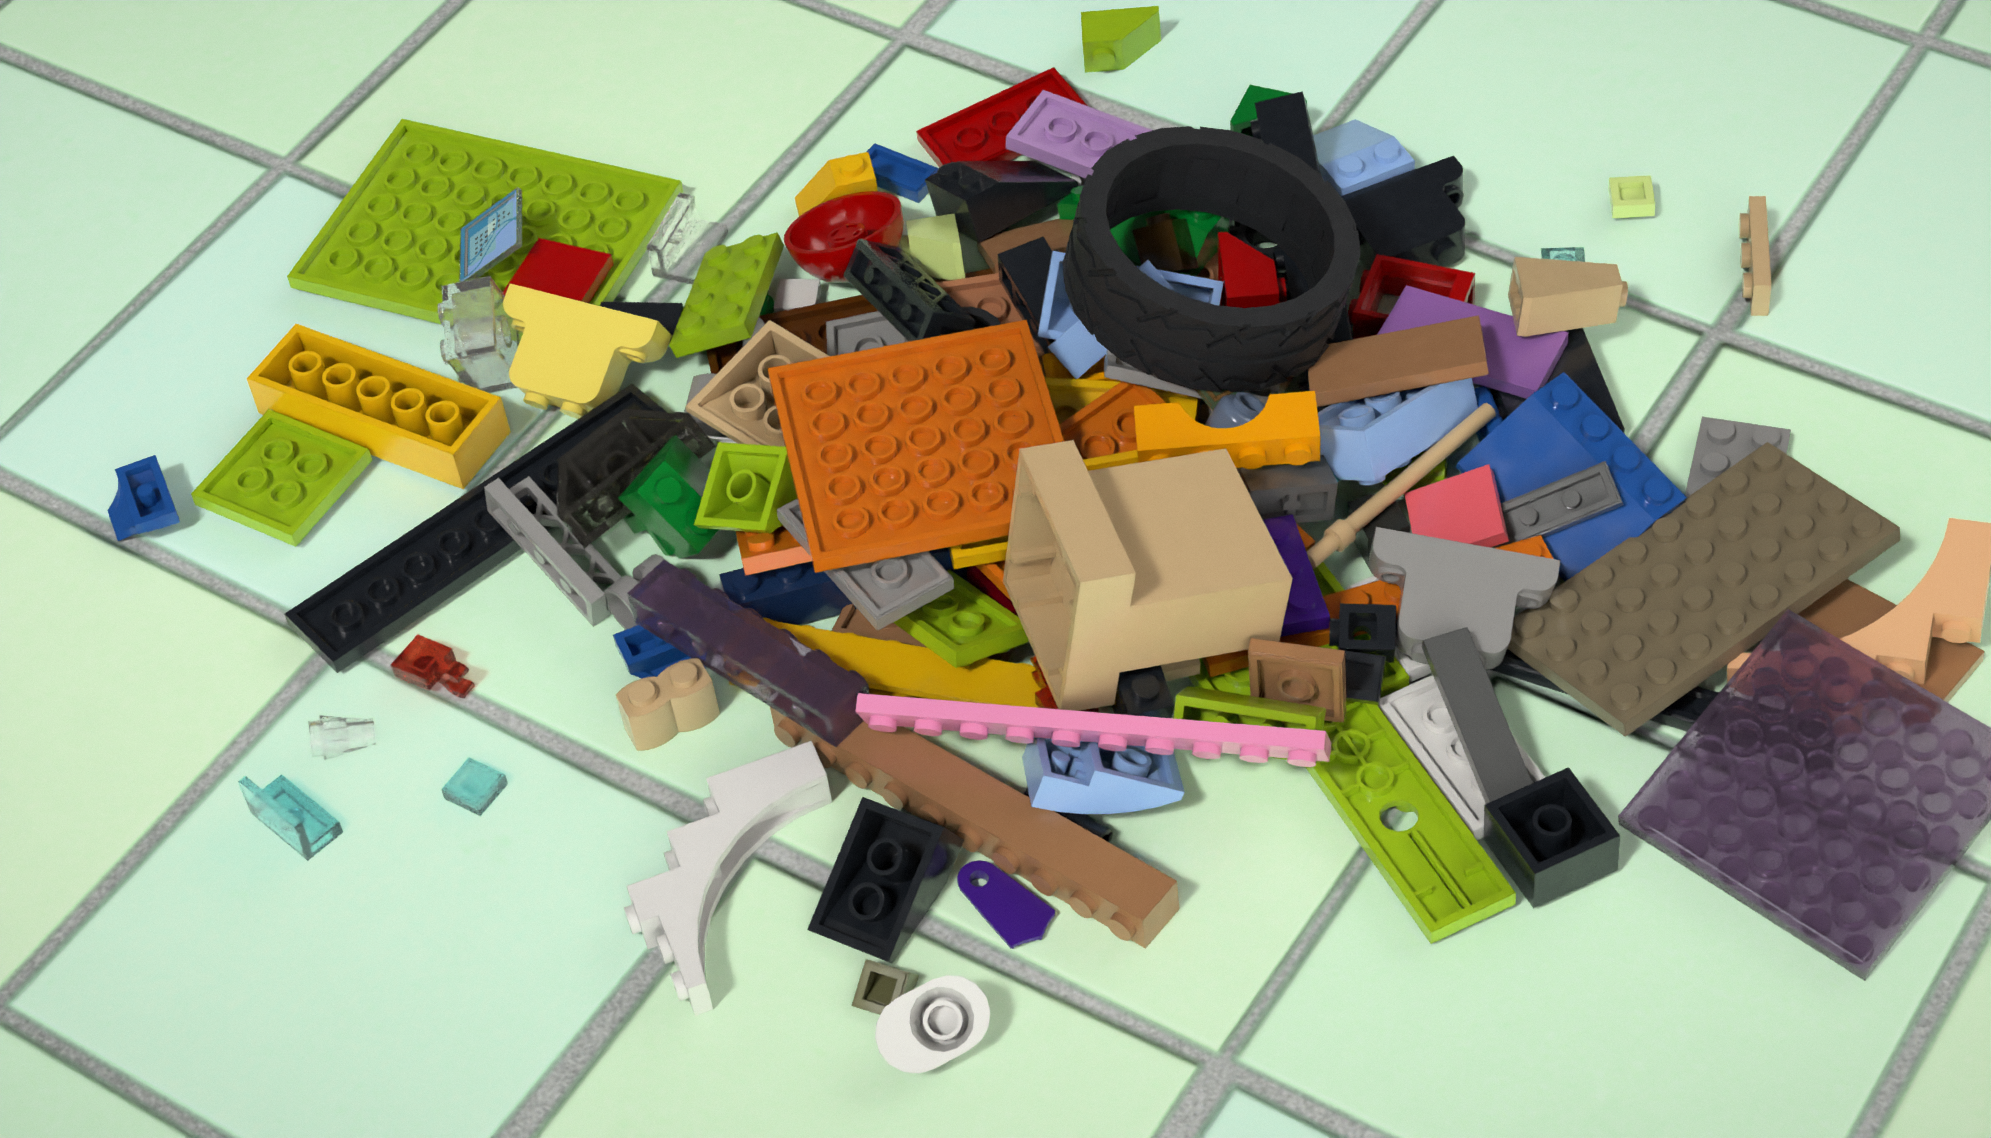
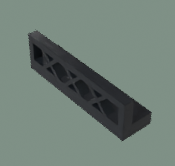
M858 239L843 276L908 341L939 336L943 326L963 331L973 329L976 320L901 248Z

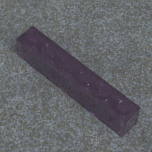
M663 560L627 593L636 624L689 657L699 658L702 664L834 747H837L864 721L855 712L858 693L869 694V685L863 676L854 670L847 671L840 667L823 651L819 649L812 650L799 642L787 629H778L766 622L754 609H745L733 602L721 589H712L705 585L688 569H679L668 561Z

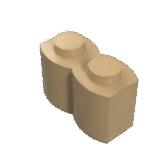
M699 658L679 661L663 670L658 677H646L631 682L616 694L625 731L637 751H645L662 746L673 739L679 732L700 729L710 724L720 715L712 679Z

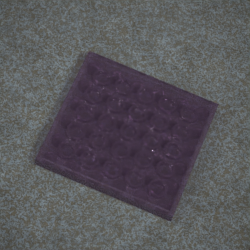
M1787 609L1618 815V822L1621 827L1863 981H1866L1991 821V728Z

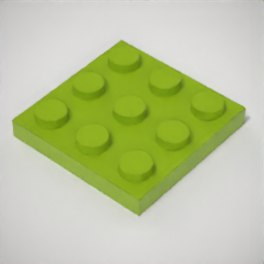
M268 409L196 487L191 495L196 506L296 547L372 462V457L368 448Z

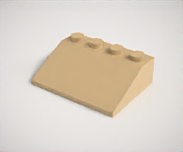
M769 320L685 406L686 411L736 443L785 446L770 386L768 368L829 356Z

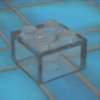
M490 276L443 285L442 302L438 303V316L441 325L444 327L445 339L440 341V353L443 362L452 367L460 383L464 382L468 386L488 393L517 388L509 378V370L519 345V331L511 327L513 319L503 308L505 296Z

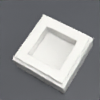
M779 279L774 312L819 304L822 290L820 279Z

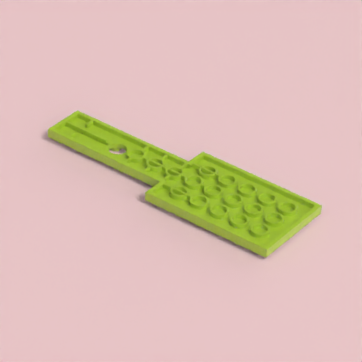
M1324 562L1313 569L1322 596L1344 590ZM1368 633L1353 637L1355 640L1371 639ZM1329 644L1319 646L1321 648L1338 650V646H1329ZM1394 657V663H1386L1381 698L1409 686V675L1396 657ZM1199 658L1201 664L1200 674L1188 676L1192 684L1198 688L1250 696L1249 667L1210 677L1202 658ZM1346 701L1347 710L1344 723L1324 721L1323 731L1327 732L1332 743L1330 761H1316V766L1305 768L1430 944L1516 904V892L1377 705ZM1396 807L1402 812H1414L1418 820L1408 830L1394 831L1382 824L1381 815L1385 810Z

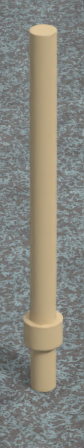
M1483 403L1345 520L1338 519L1324 531V537L1307 551L1312 569H1315L1335 551L1342 552L1356 540V533L1496 416L1494 408L1488 403Z

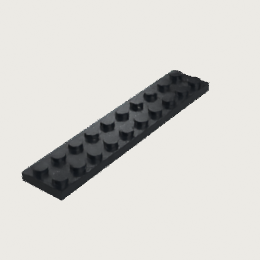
M632 383L286 612L284 615L287 623L335 672L339 673L522 549L487 511L485 486L499 478L510 489L529 476L568 518L647 465L673 436L676 435L681 441L687 438L685 428ZM529 494L519 499L531 514H536L537 503ZM543 526L547 531L554 528L552 526Z

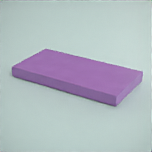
M1406 285L1377 335L1479 315L1489 374L1472 378L1473 383L1527 399L1547 383L1568 344L1569 332L1559 331L1527 337L1517 336L1513 316Z

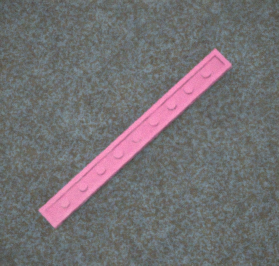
M858 693L855 710L865 723L868 724L870 729L881 732H895L897 726L914 727V732L922 735L940 736L942 730L960 731V736L975 740L987 739L988 734L1006 735L1005 739L1008 741L1023 744L1033 743L1034 737L1052 739L1051 742L1053 744L1063 747H1079L1080 741L1098 743V747L1110 751H1125L1127 745L1144 746L1145 751L1157 755H1172L1174 749L1192 750V755L1205 759H1219L1221 753L1240 754L1239 758L1241 760L1253 763H1266L1269 757L1287 758L1289 764L1301 767L1316 766V761L1329 762L1332 744L1327 732L1321 730Z

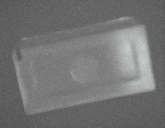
M679 192L646 247L654 277L693 285L704 254L711 248L721 245L728 234L726 224L699 219L694 195Z

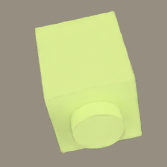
M955 214L906 221L908 235L902 236L901 248L930 277L944 280L965 278Z

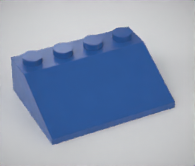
M1565 372L1529 396L1456 465V468L1461 473H1465L1489 464L1495 476L1500 503H1503L1606 461L1624 505L1543 538L1553 559L1560 560L1558 575L1565 582L1629 537L1640 536L1651 528L1656 520L1667 516L1687 499L1667 476Z

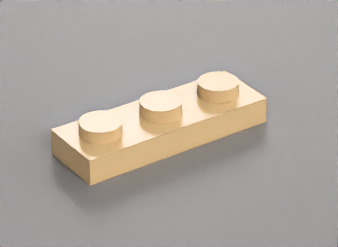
M1749 196L1747 213L1739 214V239H1747V243H1741L1740 267L1748 268V273L1742 274V298H1750L1751 316H1768L1771 294V270L1766 196Z

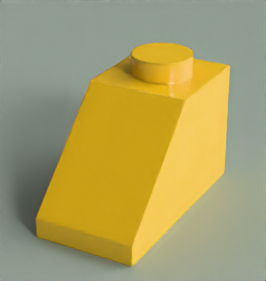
M869 152L828 160L795 196L798 215L801 216L813 207L840 196L858 192L878 191Z

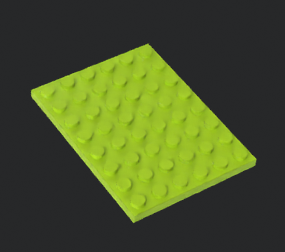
M401 119L287 275L290 287L293 289L520 343L523 333L511 327L513 319L503 308L504 299L502 292L538 238L611 254L614 265L589 304L600 306L601 302H613L684 193L681 180ZM516 190V243L461 282L462 228Z

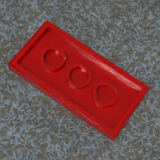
M1053 67L917 130V140L939 168L947 163L957 161H1010L1022 154L1006 149V136L1043 90L1080 104L1088 105Z

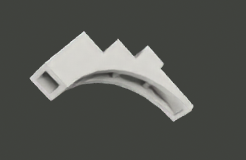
M812 741L707 777L706 781L710 797L704 798L703 803L708 817L666 831L671 850L663 854L669 871L626 886L631 905L623 907L632 934L641 932L648 949L658 946L664 963L674 962L677 971L670 973L677 997L679 1001L688 998L695 1016L713 1010L705 979V945L711 917L725 887L743 862L769 837L799 817L832 803L827 774Z

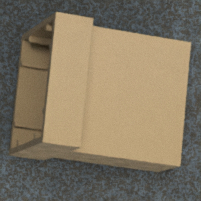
M1074 440L1019 449L1003 583L1058 709L1081 711L1114 705L1120 672L1248 650L1251 638L1280 641L1293 578L1227 449L1090 471L1087 470Z

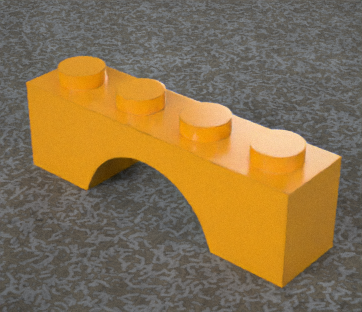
M1315 391L1270 394L1265 407L1254 419L1232 428H1214L1198 423L1184 411L1179 402L1134 406L1138 463L1220 449H1227L1236 468L1257 469L1266 465H1303L1308 462L1320 461V428Z

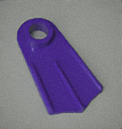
M982 860L969 862L958 873L957 883L960 891L1010 949H1014V947L1027 942L1042 940L1048 924L1055 917V910L990 862ZM975 879L987 881L984 886L980 887L971 884Z

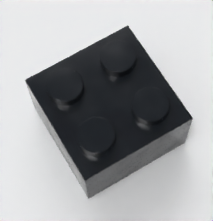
M1569 767L1484 805L1483 840L1533 909L1618 870L1620 834Z

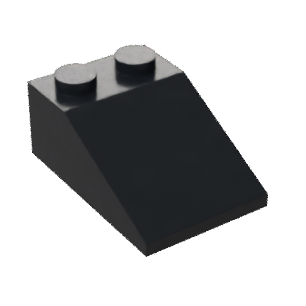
M1035 160L951 162L941 166L937 173L925 179L936 216L955 214L958 232L978 243L1068 195L1073 188L1078 187L1076 180Z
M862 797L807 930L892 964L946 885L964 839L945 827Z

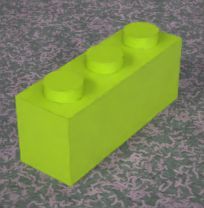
M1187 686L1176 695L1173 719L1323 731L1326 708Z

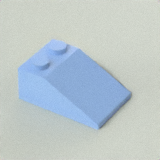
M1354 119L1313 135L1324 182L1328 181L1340 196L1415 170V160L1395 136Z

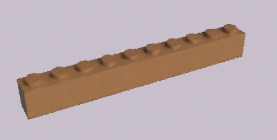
M806 671L770 706L774 733L784 745L792 748L812 741L824 768H834L846 775L855 786L861 789L868 788L882 796L895 809H905L918 818L945 827L964 839L962 847L967 851L981 853L993 860L1002 871L1008 874L1015 873L1031 882L1040 893L1046 896L1053 895L1069 904L1078 915L1084 918H1093L1104 924L1121 940H1131L1146 949L1180 909L1177 880L1060 814L1050 810L1031 807L1028 796L905 727L897 726L895 732H881L870 729L868 724L855 712L856 699Z

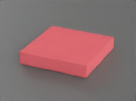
M1489 464L1404 493L1413 534L1490 548L1509 541L1495 476Z

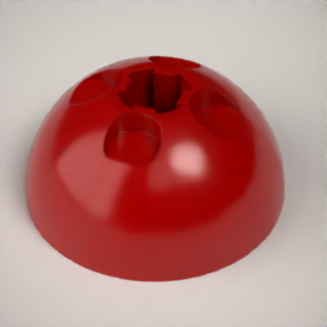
M880 191L858 192L831 199L806 211L791 223L784 234L785 246L793 260L813 277L830 283H850L843 275L858 239L899 247L904 226L901 202L896 196Z

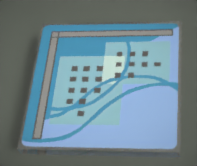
M515 188L460 229L459 285L463 288L522 247V190L520 188Z

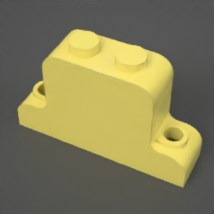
M509 284L503 300L505 312L513 319L511 327L523 333L509 370L511 382L525 394L523 401L526 404L543 410H547L548 405L560 408L562 413L576 419L584 416L619 392L627 368L632 361L645 363L661 359L666 353L672 337L657 320L514 284Z

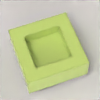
M1651 175L1609 178L1608 191L1612 218L1655 215V199Z

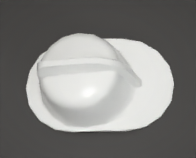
M945 975L924 983L896 998L883 1009L876 1022L875 1040L879 1053L889 1065L906 1073L919 1074L947 1063L969 1051L983 1039L990 1022V1007L987 997L976 983L963 976Z

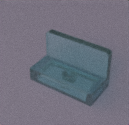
M282 774L263 789L247 776L238 781L250 813L307 861L343 833L340 822Z

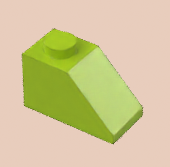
M1159 6L1081 12L1085 73L1124 70L1161 41Z

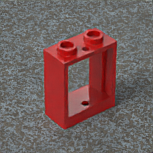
M1377 254L1371 269L1363 271L1359 286V298H1353L1349 305L1348 313L1350 323L1353 324V338L1358 339L1377 335L1389 314L1377 312L1384 293L1400 296L1406 285L1474 305L1475 273Z

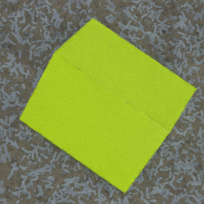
M718 442L694 525L707 529L769 534L782 526V523L778 520L777 509L797 499L786 447Z

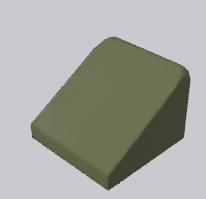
M865 959L851 1006L881 1015L883 1009L892 1001L915 988L919 975Z

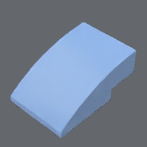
M1034 737L1033 743L1027 744L1022 756L1031 807L1075 814H1116L1160 807L1180 801L1184 795V788L1174 752L1172 755H1157L1145 751L1144 746L1127 745L1125 751H1110L1098 747V743L1080 741L1079 747H1063L1053 744L1051 742L1052 739Z

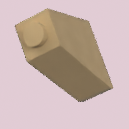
M1514 257L1508 298L1517 336L1527 337L1616 323L1618 308L1625 307L1628 284L1627 281H1622L1617 264Z

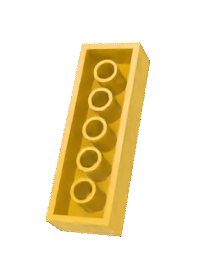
M295 324L246 378L260 414L264 415L268 409L368 448L372 456L463 490L511 433L501 397L299 324Z

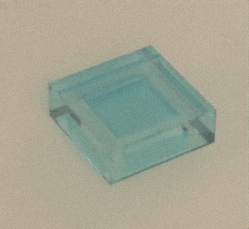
M468 757L443 786L441 791L445 800L481 817L508 785L504 773Z

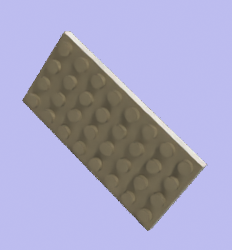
M1766 442L1688 496L1682 505L1667 516L1656 520L1653 526L1640 536L1629 537L1555 588L1546 604L1535 609L1526 608L1516 615L1513 619L1511 639L1507 649L1626 737L1733 661L1742 652L1751 648L1900 541V527L1769 442Z

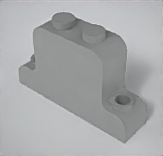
M1376 527L1368 566L1371 573L1379 580L1397 584L1400 587L1401 595L1396 619L1395 646L1400 652L1411 656V659L1416 662L1428 664L1422 650L1423 640L1468 627L1484 668L1493 669L1502 662L1509 645L1515 607L1535 609L1548 602L1558 579L1560 560Z

